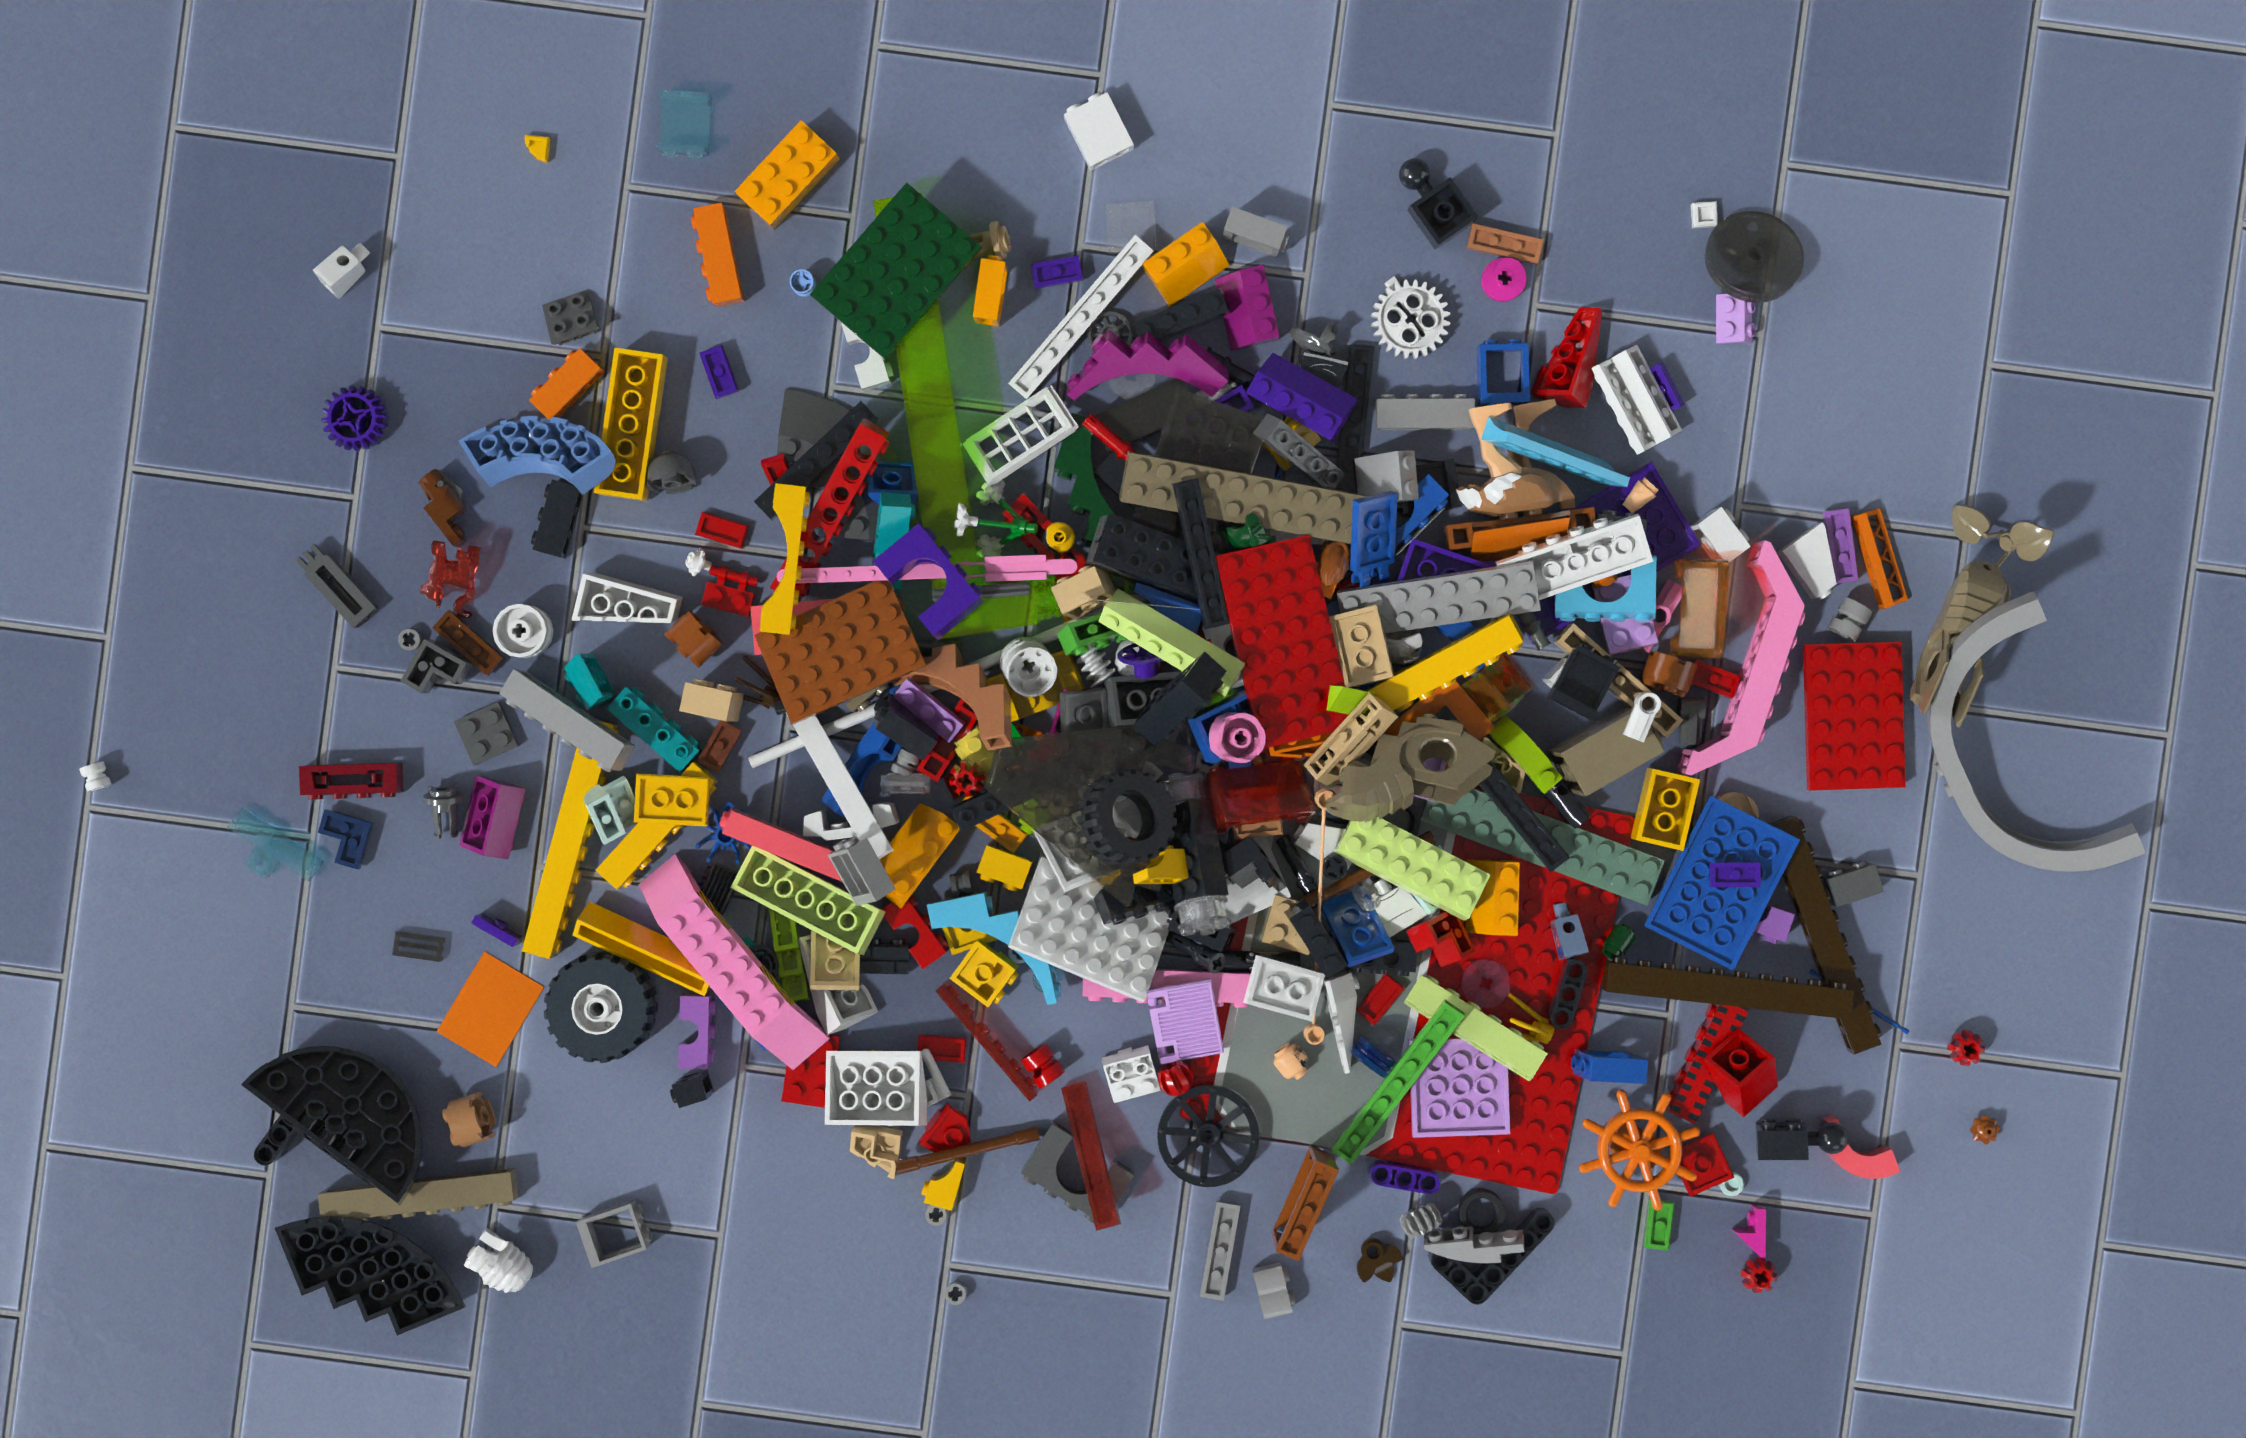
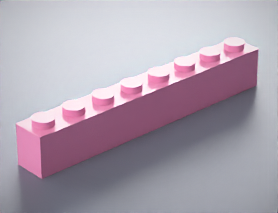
M1156 968L1150 987L1155 989L1211 978L1216 1006H1224V1002L1233 1003V1007L1246 1008L1248 1004L1243 1003L1251 972L1211 973L1209 971L1193 969ZM1083 978L1082 996L1088 997L1089 1001H1103V997H1110L1113 1002H1127V998H1131ZM1164 996L1157 998L1161 1000V1004H1166ZM1146 997V1000H1145L1144 1002H1141V1001H1138V1000H1136V1002H1137V1003H1148V999H1147V997Z

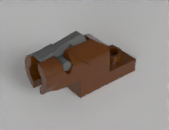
M433 469L418 482L428 500L431 501L423 509L454 547H461L467 542L463 537L465 533L457 523L453 524L452 522L466 512L464 501L461 499L463 490L443 471Z

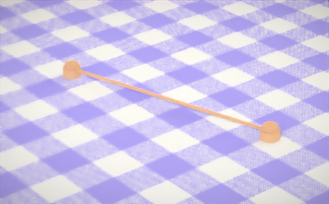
M1327 788L1318 790L1314 798L1315 803L1322 809L1317 907L1319 921L1321 920L1326 810H1328L1325 804L1328 798L1335 796ZM1315 962V970H1314V971H1315V972H1318V965H1317V963ZM1316 1011L1313 1022L1307 1025L1303 1032L1307 1042L1312 1045L1320 1044L1325 1036L1323 1029L1320 1025L1316 1024Z

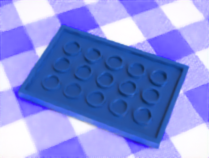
M1710 795L1685 843L1684 851H1681L1644 926L1734 970L1800 839ZM1760 862L1761 887H1710L1709 863Z

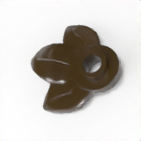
M1369 1238L1361 1246L1362 1256L1357 1262V1272L1364 1283L1373 1275L1386 1282H1391L1394 1275L1393 1263L1403 1260V1256L1396 1246L1383 1244L1377 1238ZM1376 1246L1377 1251L1375 1253L1368 1252L1369 1247Z

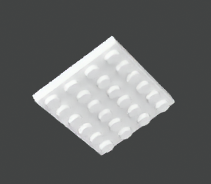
M1041 857L1008 947L1144 1002L1147 997L1146 991L1150 988L1169 932L1167 918L1171 910L1167 909L1159 913L1153 910L1148 912V915L1139 919H1135L1133 916L1118 925H1113V923L1104 925L1094 897L1100 890L1112 886L1107 884L1106 886H1101L1099 880L1096 879L1064 892L1048 859ZM1121 900L1124 906L1129 907L1126 901Z

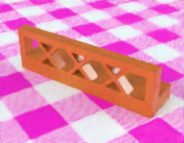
M1877 508L1851 516L1850 518L1878 609L1895 606V604L1908 601L1881 509ZM1875 515L1878 523L1874 532L1871 530L1868 516ZM1875 538L1884 543L1885 548L1881 555L1878 553ZM1882 561L1891 566L1892 571L1888 578L1885 576ZM1889 584L1897 587L1900 598L1892 599Z

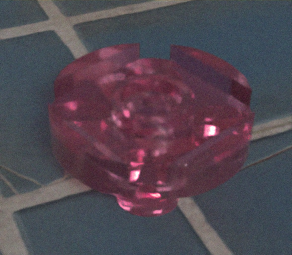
M1482 958L1471 962L1465 968L1461 979L1462 992L1469 1001L1479 1007H1494L1500 1004L1509 994V974L1498 962ZM1482 977L1492 980V983L1489 984L1490 988L1487 990L1484 987H1479V984L1482 983Z

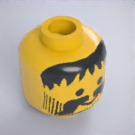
M1055 522L1046 528L1043 540L1049 551L1055 554H1064L1073 548L1075 534L1070 525L1064 522Z

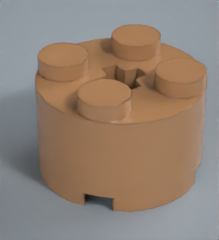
M476 1092L452 1100L448 1103L447 1108L443 1109V1118L449 1125L451 1131L450 1139L454 1146L467 1147L494 1138L496 1131L492 1132V1126L496 1125L495 1114L488 1098L482 1099V1092Z

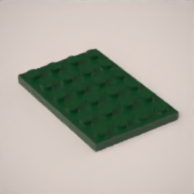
M906 182L815 287L810 296L886 360L982 247Z

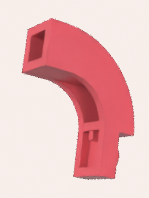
M1833 1115L1822 1118L1824 1124L1837 1123L1840 1125L1838 1118ZM1847 1144L1842 1152L1828 1154L1836 1164L1846 1171L1863 1178L1879 1179L1901 1172L1892 1149L1886 1145L1867 1152H1857L1852 1150Z

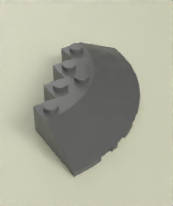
M785 389L778 434L777 455L784 453L788 463H795L850 410L821 396ZM889 445L883 455L878 453L875 458L878 461H899ZM860 446V451L863 454H872L868 446ZM844 453L832 462L806 488L824 490ZM848 467L852 475H860L857 467ZM866 474L863 481L867 484L860 496L855 494L852 499L855 506L849 517L846 515L844 538L847 540L875 542L879 505L868 496ZM837 488V491L840 495H849L846 488ZM831 507L826 508L827 514L837 515L835 509ZM917 508L915 518L910 519L909 523L913 527L919 523Z

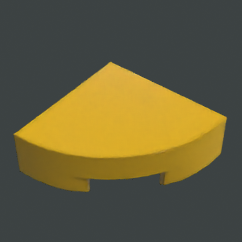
M525 135V144L530 153L536 159L548 163L551 139L549 137Z

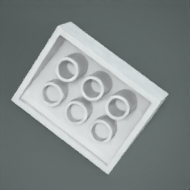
M826 1051L825 1125H927V1094L921 1051Z

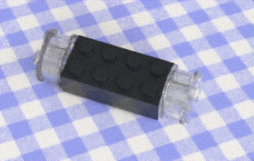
M1174 773L1169 775V779L1161 782L1165 785L1163 788L1165 792L1169 791L1172 796L1170 799L1171 804H1175L1176 807L1173 817L1177 818L1176 827H1172V831L1175 834L1173 839L1167 842L1169 845H1173L1174 849H1184L1189 877L1172 884L1173 897L1176 904L1174 911L1179 913L1181 924L1177 929L1181 932V936L1192 935L1196 932H1200L1201 935H1210L1215 933V929L1229 927L1232 921L1227 916L1225 903L1228 902L1226 896L1229 893L1212 800L1205 796L1203 785L1206 783V778L1203 777V774L1197 773L1183 776V773Z

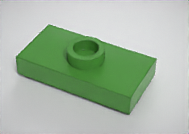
M1649 1198L1643 1246L1649 1249L1669 1251L1675 1203L1673 1201L1661 1200L1663 1207L1657 1211L1653 1208Z

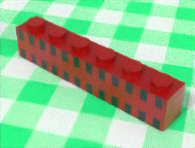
M1709 1004L1705 1012L1707 1018L1704 1025L1698 1027L1695 1033L1696 1042L1693 1048L1690 1047L1687 1050L1684 1058L1686 1063L1683 1069H1679L1674 1079L1676 1084L1673 1090L1668 1092L1671 1095V1100L1666 1108L1669 1113L1696 1124L1715 1084L1704 1062V1058L1736 1029H1741L1750 1008Z

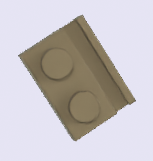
M884 684L851 699L846 706L852 712L857 710L861 712L871 704L869 700L875 694L880 696L889 686Z

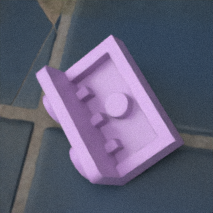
M1745 292L1716 295L1717 344H1752V337L1755 336V324L1752 323V313L1755 312V300L1752 298V295Z

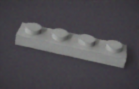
M1216 1200L1200 1297L1224 1301L1240 1204Z

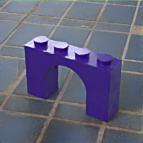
M918 523L874 559L873 562L892 585L912 568L920 564H935L944 570L947 584L942 597L918 616L932 635L939 640L984 602L979 597L982 592L975 583L972 582L969 585L964 579L967 574L959 564L953 566L948 560L952 557L943 545L938 547L935 544L934 540L937 537L927 526L923 529Z

